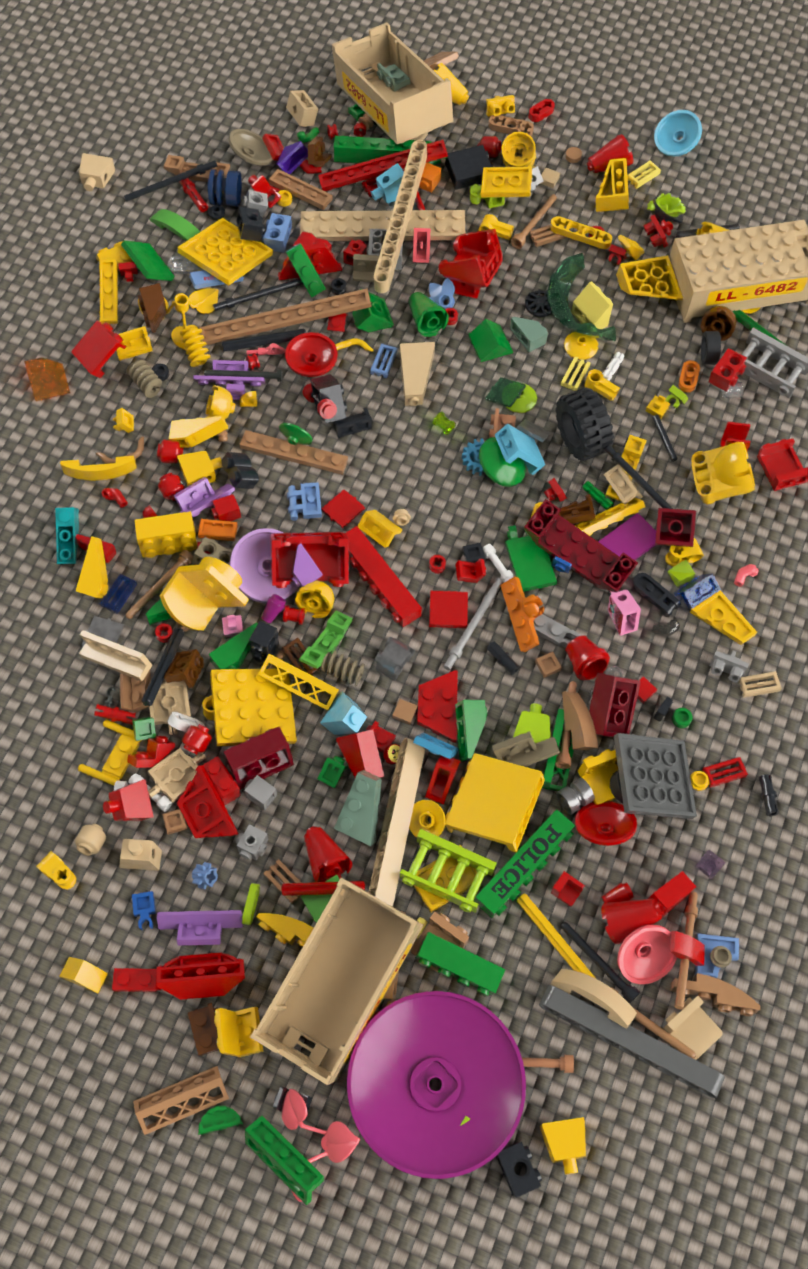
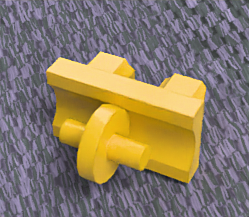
M514 95L495 96L494 98L486 99V115L488 117L515 112Z

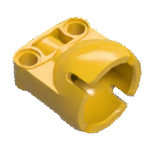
M735 442L704 452L698 451L692 455L691 462L694 481L701 501L704 504H712L717 500L747 494L755 490L751 464L747 462L748 453L744 442Z

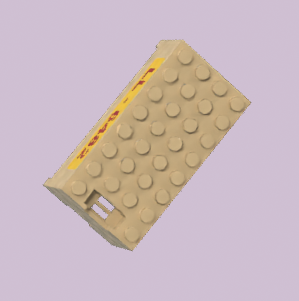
M388 23L369 29V36L352 42V38L349 37L332 44L337 84L396 144L404 143L409 139L416 138L419 135L453 122L451 81L448 78L443 80L391 32ZM381 63L385 68L395 64L410 78L411 84L394 92L390 87H387L383 80L379 79L377 64Z
M805 220L674 239L669 259L683 296V300L676 301L684 323L691 322L693 317L704 316L710 308L715 306H726L732 311L804 300L808 304V227Z
M340 878L337 883L338 887L260 1024L250 1036V1038L266 1048L279 1053L300 1066L303 1071L326 1085L339 1079L352 1055L360 1034L374 1016L424 926L422 923L343 878ZM302 1035L315 1043V1047L311 1048L299 1040L300 1036ZM299 1044L311 1052L310 1056L308 1057L294 1048L295 1045Z

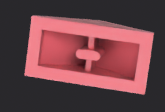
M414 228L413 262L429 263L431 228Z

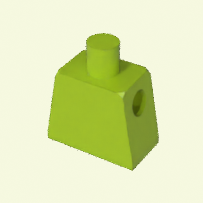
M533 703L530 705V712H521L513 737L530 731L535 743L551 738L549 715L541 714L542 705Z

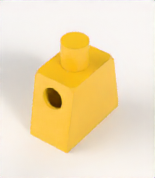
M207 451L177 456L187 486L192 485L203 477H206L209 483L216 480L214 470L222 468L221 458L218 457L210 460Z
M584 1117L541 1124L540 1130L552 1163L562 1161L565 1175L578 1173L576 1159L586 1156Z

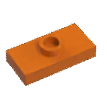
M201 519L198 538L207 537L208 539L235 541L238 523Z

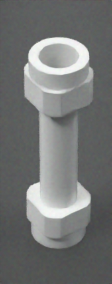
M491 544L485 545L482 548L484 555L487 559L490 558L501 574L500 578L503 582L513 578V573L510 570L507 571L497 557L496 549Z
M135 773L128 782L131 784L144 780V778ZM156 794L151 798L157 803V807L164 812L168 811L173 804L165 795Z

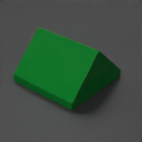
M485 319L469 333L470 341L480 362L513 353L501 325Z

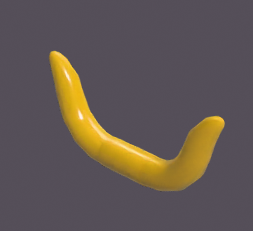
M358 338L348 339L335 344L337 351L351 345H359L367 351H374L365 341Z

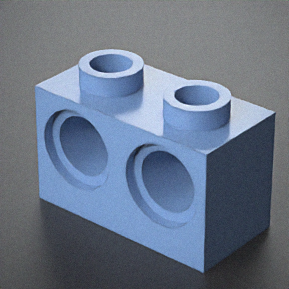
M272 213L270 220L267 219V230L262 235V242L273 249V251L284 253L292 229L291 216Z

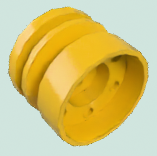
M520 131L513 132L506 137L502 144V157L506 167H532L534 165L536 149L535 142L530 135ZM517 152H518L519 154L522 153V157H520V156H517V157H516V153H517Z

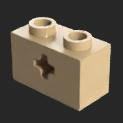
M304 90L290 91L286 106L288 111L300 126H314L318 112L317 106Z

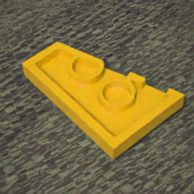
M721 590L690 611L691 614L740 645L757 634V631Z

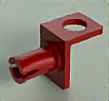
M255 175L249 177L248 183L254 191L267 194V198L275 195L274 200L268 201L269 208L273 207L282 198L270 186L263 175L259 178Z

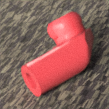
M748 564L740 568L734 584L742 587L746 576H756L759 571L754 564Z

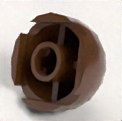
M715 306L705 313L700 327L703 333L705 331H719L721 341H725L735 331L737 320L735 314L728 307Z

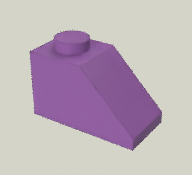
M302 544L296 547L292 575L294 576L292 581L297 587H304L323 575Z

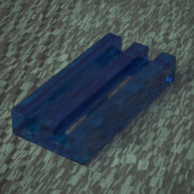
M120 574L101 601V607H106L108 610H113L114 613L118 614L137 586V582ZM124 580L125 582L123 583V585L121 586V588L117 591L115 597L113 598V600H112L111 603L109 604V603H108L109 600L111 599V597L114 595V593L116 592V590L118 589V587L120 586V584H121L122 581Z

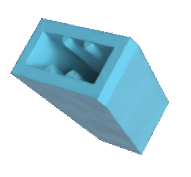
M340 692L320 723L334 735L352 734L359 731L367 716L357 703L344 692Z

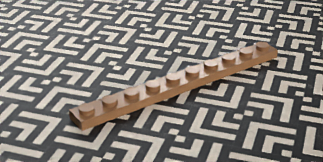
M368 288L200 327L202 329L201 335L204 336L202 342H206V345L369 308L371 307Z

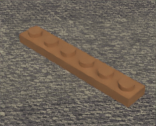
M247 430L240 443L241 449L343 475L348 462V456L298 443L297 445H292L286 440Z

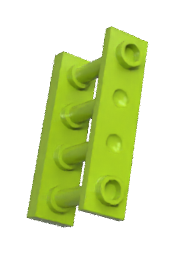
M420 829L417 835V843H419L420 848L409 871L401 869L400 879L408 886L413 887L415 885L459 905V908L465 912L471 913L472 911L476 913L478 903L474 902L475 896L484 876L488 874L492 876L497 863ZM433 849L438 852L439 856L428 880L416 876L427 851ZM451 857L457 860L458 865L447 889L435 883L446 859ZM471 866L476 869L477 874L465 898L454 892L465 867Z

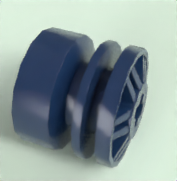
M211 169L207 184L208 198L211 205H215L216 202L218 205H222L225 198L227 206L239 207L242 193L240 171L229 170L225 178L223 170L217 172V169Z

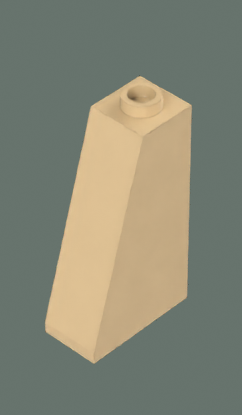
M435 342L400 344V363L405 406L423 405L434 358Z

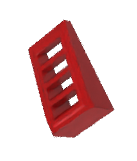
M77 534L75 539L78 547L87 552L91 538ZM102 541L105 563H109L116 555V549L113 544Z

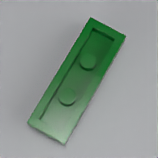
M301 243L287 250L286 254L311 298L326 290Z

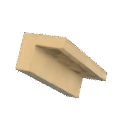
M84 630L80 633V636L86 642L79 652L82 658L140 681L144 680L152 667V664L143 653Z

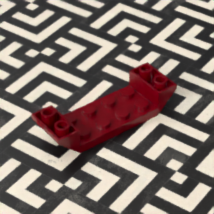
M545 499L524 526L532 540L554 558L557 556L571 563L573 571L596 587L617 593L638 565V562L624 552L619 557L559 515L561 509Z

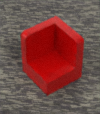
M564 871L552 888L551 894L572 907L585 885Z

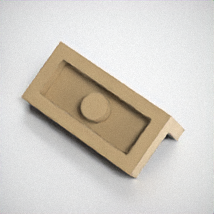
M619 464L603 474L624 504L636 496L640 499L643 497L626 471Z

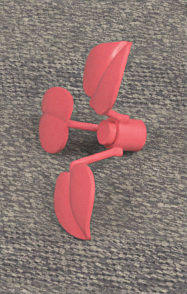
M294 1089L287 1091L281 1113L285 1126L290 1130H295L299 1125L303 1129L324 1135L321 1140V1146L325 1152L308 1159V1161L312 1163L325 1156H328L334 1163L344 1161L353 1152L360 1139L344 1123L339 1121L333 1122L328 1130L304 1124L303 1121L307 1117V1107L304 1099ZM292 1191L295 1198L299 1202H302V1200Z

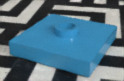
M426 733L417 735L413 743L428 749L429 752L435 755L440 754L449 759L456 756L458 752V747Z

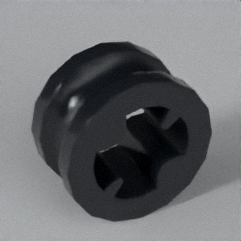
M341 278L332 280L331 291L334 295H341L346 292L345 280Z

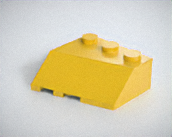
M668 255L620 264L616 276L621 290L629 295L683 300Z

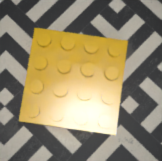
M221 218L178 246V253L229 286L271 257L273 249L262 242L240 239L238 227Z
M261 669L211 670L210 678L217 746L239 745L251 737L261 735L267 730L278 726L288 744H295L297 738L291 691L258 675ZM266 669L264 672L270 677L279 674L277 669ZM289 674L283 675L284 684L289 686ZM280 677L274 678L281 682Z

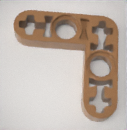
M492 115L489 118V129L492 131L512 134L513 132H524L525 129H528L527 134L531 137L533 135L534 125L529 121L500 115ZM507 125H514L515 127L510 128ZM517 152V153H516V157H517V156L522 157V153L519 154V153Z

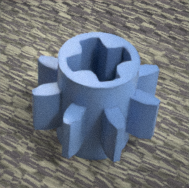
M211 863L197 864L193 870L192 883L198 884V888L206 889L207 886L213 887V884L218 878L217 868L211 867Z

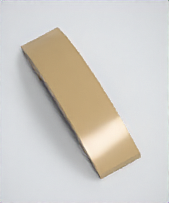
M561 969L551 982V985L568 994L575 991L609 1011L608 1018L626 1029L636 1017L637 1012L620 994L589 975L573 970Z

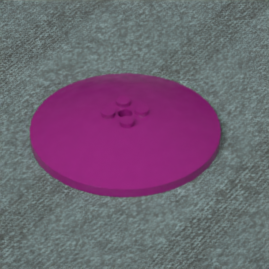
M427 991L415 993L391 1003L375 1015L360 1034L350 1058L347 1075V1094L349 1107L357 1129L368 1146L381 1159L394 1168L413 1176L429 1179H447L470 1173L482 1167L506 1146L514 1134L523 1112L526 1096V1076L523 1060L514 1038L494 1013L482 1004L459 994ZM437 1078L441 1081L442 1086L439 1091L430 1089L429 1081L431 1079ZM465 1116H467V1117L470 1118V1120H469L468 1122H466L465 1124L461 1125V1123H462V1121L464 1120Z

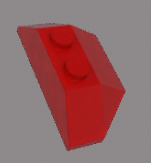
M222 952L178 956L164 965L158 966L156 973L157 987L180 1000L224 996L245 979L244 959H237Z

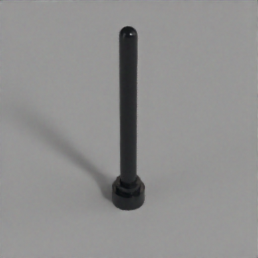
M567 922L561 923V929L622 991L623 998L630 1004L641 992L635 986L627 985Z

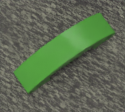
M160 209L150 218V221L161 229L166 227L185 241L201 232L185 218L166 209Z
M335 611L327 621L324 631L312 647L309 646L299 661L316 669L319 668L326 654L334 652L353 618Z

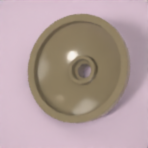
M235 129L230 133L229 144L234 153L243 161L256 166L268 165L273 161L260 135L246 129Z

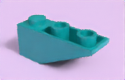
M74 507L55 508L57 564H76L78 544L75 536L79 534V509Z

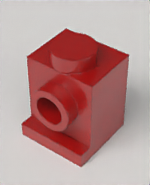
M360 239L350 241L348 247L343 251L344 263L353 266V258L351 257H354V254L367 255V245L364 241Z

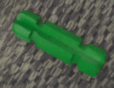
M585 482L582 489L591 494V497L606 510L610 509L613 502L606 498L591 482Z

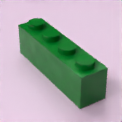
M430 932L424 935L415 955L420 965L427 968L433 966L439 969V974L448 978L451 975L458 979L457 982L466 987L471 985L477 988L476 992L487 997L489 994H496L506 970Z

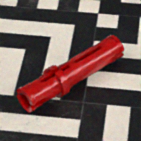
M188 178L179 181L183 191L189 195L200 212L207 211L209 206L196 190L195 184Z

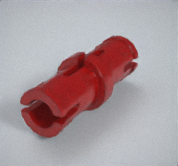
M97 704L95 709L103 710L104 712L95 711L94 716L111 719V722L120 721L133 725V720L127 717L136 718L135 712L119 710V707L111 708Z

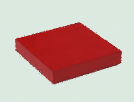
M430 590L429 627L466 629L468 624V592Z

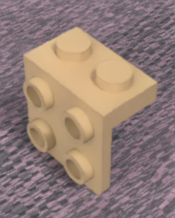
M699 996L694 1000L689 997L684 1002V1008L679 1014L674 1011L665 1019L668 1024L663 1028L696 1053L695 1060L723 1034L722 1030L701 1009L700 1006L704 1001Z

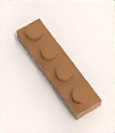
M279 169L269 178V184L281 190H287L293 196L322 210L332 201L331 194Z

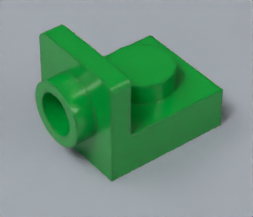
M337 755L327 757L317 779L336 788L349 765L345 763V759Z

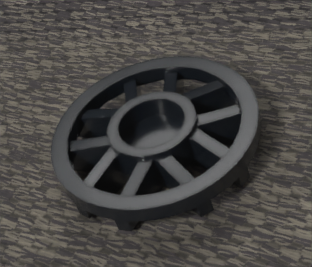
M538 289V291L528 294L525 299V307L530 314L536 317H547L552 314L551 310L556 309V297L549 293V301H553L550 302L551 307L553 306V309H551L548 297H546L548 290Z

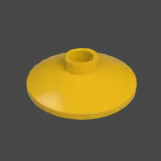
M576 331L566 337L564 349L572 358L578 357V360H587L597 353L598 342L594 336H590L592 334L585 331Z
M432 800L416 802L413 806L409 826L410 831L415 837H417L420 829L439 837L445 828V814L442 808ZM429 816L431 817V823L428 822Z

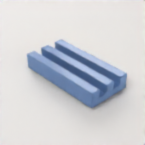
M381 344L370 374L374 375L376 373L377 376L383 375V378H387L398 348ZM384 349H386V352H385V355H384L383 360H382V362H381V365H380L379 369H377V365H378V363H379V360H380V358H381V355H382ZM390 351H392V354L384 371L383 368L388 359Z

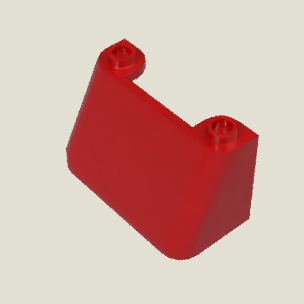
M496 229L458 235L453 243V248L457 255L453 261L448 262L445 259L439 263L440 274L443 277L476 287H488L503 260Z
M345 533L270 534L272 586L287 588V585L293 582L292 569L296 547L299 544L303 545L323 574L317 579L318 581H328L334 587H343L344 584H349V539Z

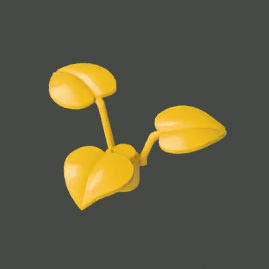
M218 289L197 290L189 298L185 294H178L175 296V301H172L170 307L165 299L166 314H169L174 306L177 312L182 313L183 326L175 327L171 334L172 341L176 346L186 350L180 332L189 327L198 329L196 325L186 326L185 312L188 311L189 306L192 309L196 308L201 314L212 313L214 311L213 304L218 303ZM138 299L139 309H140L141 313L143 314V312H142V310H141V307H140V304H139V299Z

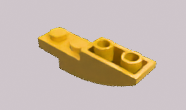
M259 913L256 916L260 922L258 925L267 932L272 930L276 933L275 938L284 945L286 942L292 945L298 939L297 944L303 948L314 927L302 921L284 915Z

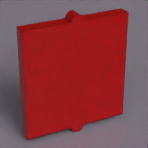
M343 489L321 510L330 517L331 521H334L343 529L364 511L365 507L356 500V497H353Z

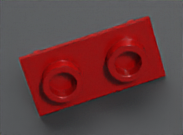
M450 279L455 286L454 294L478 299L480 287Z

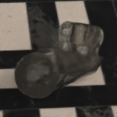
M674 619L664 626L654 623L651 632L669 637L679 630L680 625Z

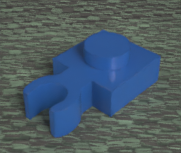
M154 892L132 894L133 914L135 917L140 916L138 921L140 930H143L142 924L144 922H149V927L152 929L153 922L150 915L156 914Z

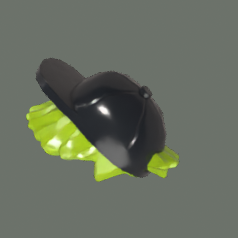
M662 193L647 204V210H651L652 215H655L659 222L665 220V222H683L682 214L686 212V207L681 203L679 197H673L670 193L665 195Z

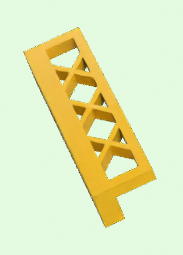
M268 654L258 673L261 677L326 710H329L339 692V689L271 654ZM268 664L277 667L279 674L270 677L264 672ZM291 674L294 676L296 683L288 686L284 684L282 676ZM280 677L281 682L274 678ZM308 683L312 685L314 692L304 694L301 692L299 685ZM326 692L331 695L327 705L319 702L317 693ZM315 694L316 700L313 699V698H311V697H309V696Z

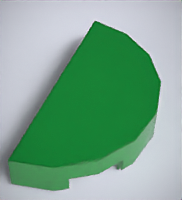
M216 1106L209 1109L199 1123L198 1135L243 1125L240 1115L234 1109L227 1106Z

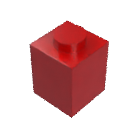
M234 494L213 501L214 508L211 511L214 519L234 521L241 518L240 508Z

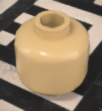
M97 824L83 826L75 839L77 850L87 856L97 854L106 840V835L103 832V828Z

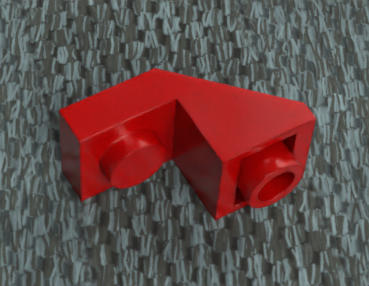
M156 736L154 739H148L147 752L139 751L136 754H129L127 763L136 768L154 767L175 748V743L168 740L166 736Z

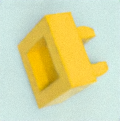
M655 395L646 407V412L653 416L659 415L661 419L668 410L670 403L665 401V397Z
M123 408L116 410V416L113 418V421L117 425H114L113 428L117 431L125 430L127 433L134 431V416Z

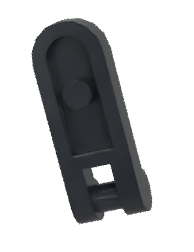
M638 573L634 577L633 588L657 607L665 617H669L673 610L681 605L677 597L650 575ZM665 600L669 602L668 605L664 603Z

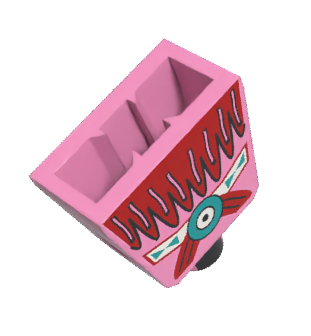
M618 590L617 593L608 591V612L619 635L622 636L637 631L641 608L628 590L620 592Z

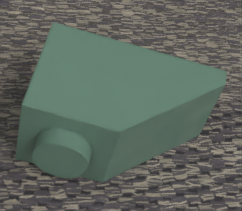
M519 317L511 318L510 330L528 352L546 344L548 332L538 321Z

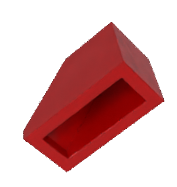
M440 756L436 763L425 796L426 798L441 804L445 803L455 779L460 760Z

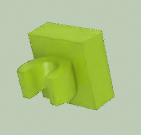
M674 385L669 389L671 395L666 398L667 402H670L672 399L676 400L673 404L674 408H677L680 402L685 404L689 400L687 395Z

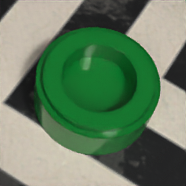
M686 708L676 709L672 715L673 724L678 728L688 727L693 718L692 713Z

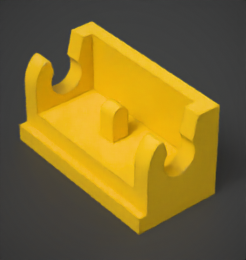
M145 326L119 334L124 339L122 342L127 346L125 349L119 347L116 350L119 361L153 351Z

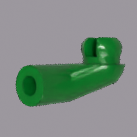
M313 127L308 134L300 131L297 133L298 141L302 143L311 142L320 131L317 127Z

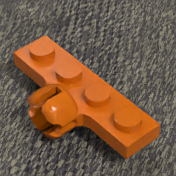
M514 576L500 586L520 651L527 652L540 644L534 627V620L544 613L545 608L544 606L539 608L543 605V602L538 596L531 594L525 598L520 579Z

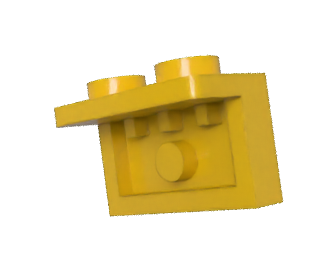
M123 241L114 244V247L111 249L103 248L99 250L96 256L97 261L117 259L118 263L133 262L121 246Z

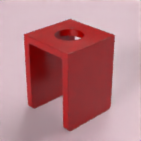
M727 422L720 440V447L735 442H744L748 451L750 441L746 440L751 425Z

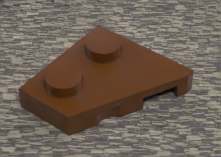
M591 494L586 495V500L580 503L574 501L568 506L560 508L559 515L572 524L596 519Z

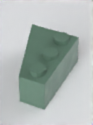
M365 770L357 773L334 829L369 846L376 843L378 805L380 803L382 778Z

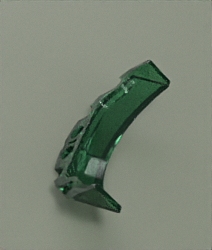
M583 253L567 257L561 262V266L551 275L549 280L547 298L553 315L560 323L573 331L601 340L616 341V329L614 326L598 329L592 323L579 324L572 316L568 303L569 290L576 276L585 268Z

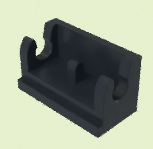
M364 407L362 413L333 421L332 424L337 437L340 438L372 429V418L367 407Z

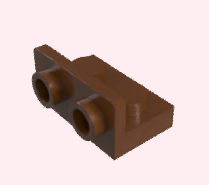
M316 136L308 143V164H313L314 167H323L332 158L331 153H323L325 151L323 137Z
M197 649L177 652L164 676L166 682H181L184 680L188 688H193L205 664L203 657L200 656Z
M209 1003L207 1007L188 1012L199 1057L219 1051L217 1047V1027L214 1023L215 1010L218 1007L214 1008L212 1003Z

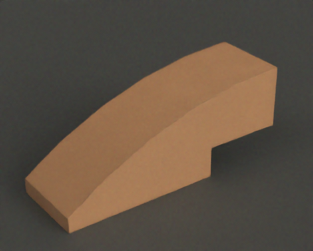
M562 692L565 731L572 732L573 749L587 751L598 748L594 723L579 693Z

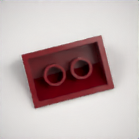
M597 672L589 709L596 734L612 737L617 733L630 734L640 680Z
M279 726L223 751L240 790L245 788L247 782L250 779H254L257 775L265 779L294 765L289 744Z

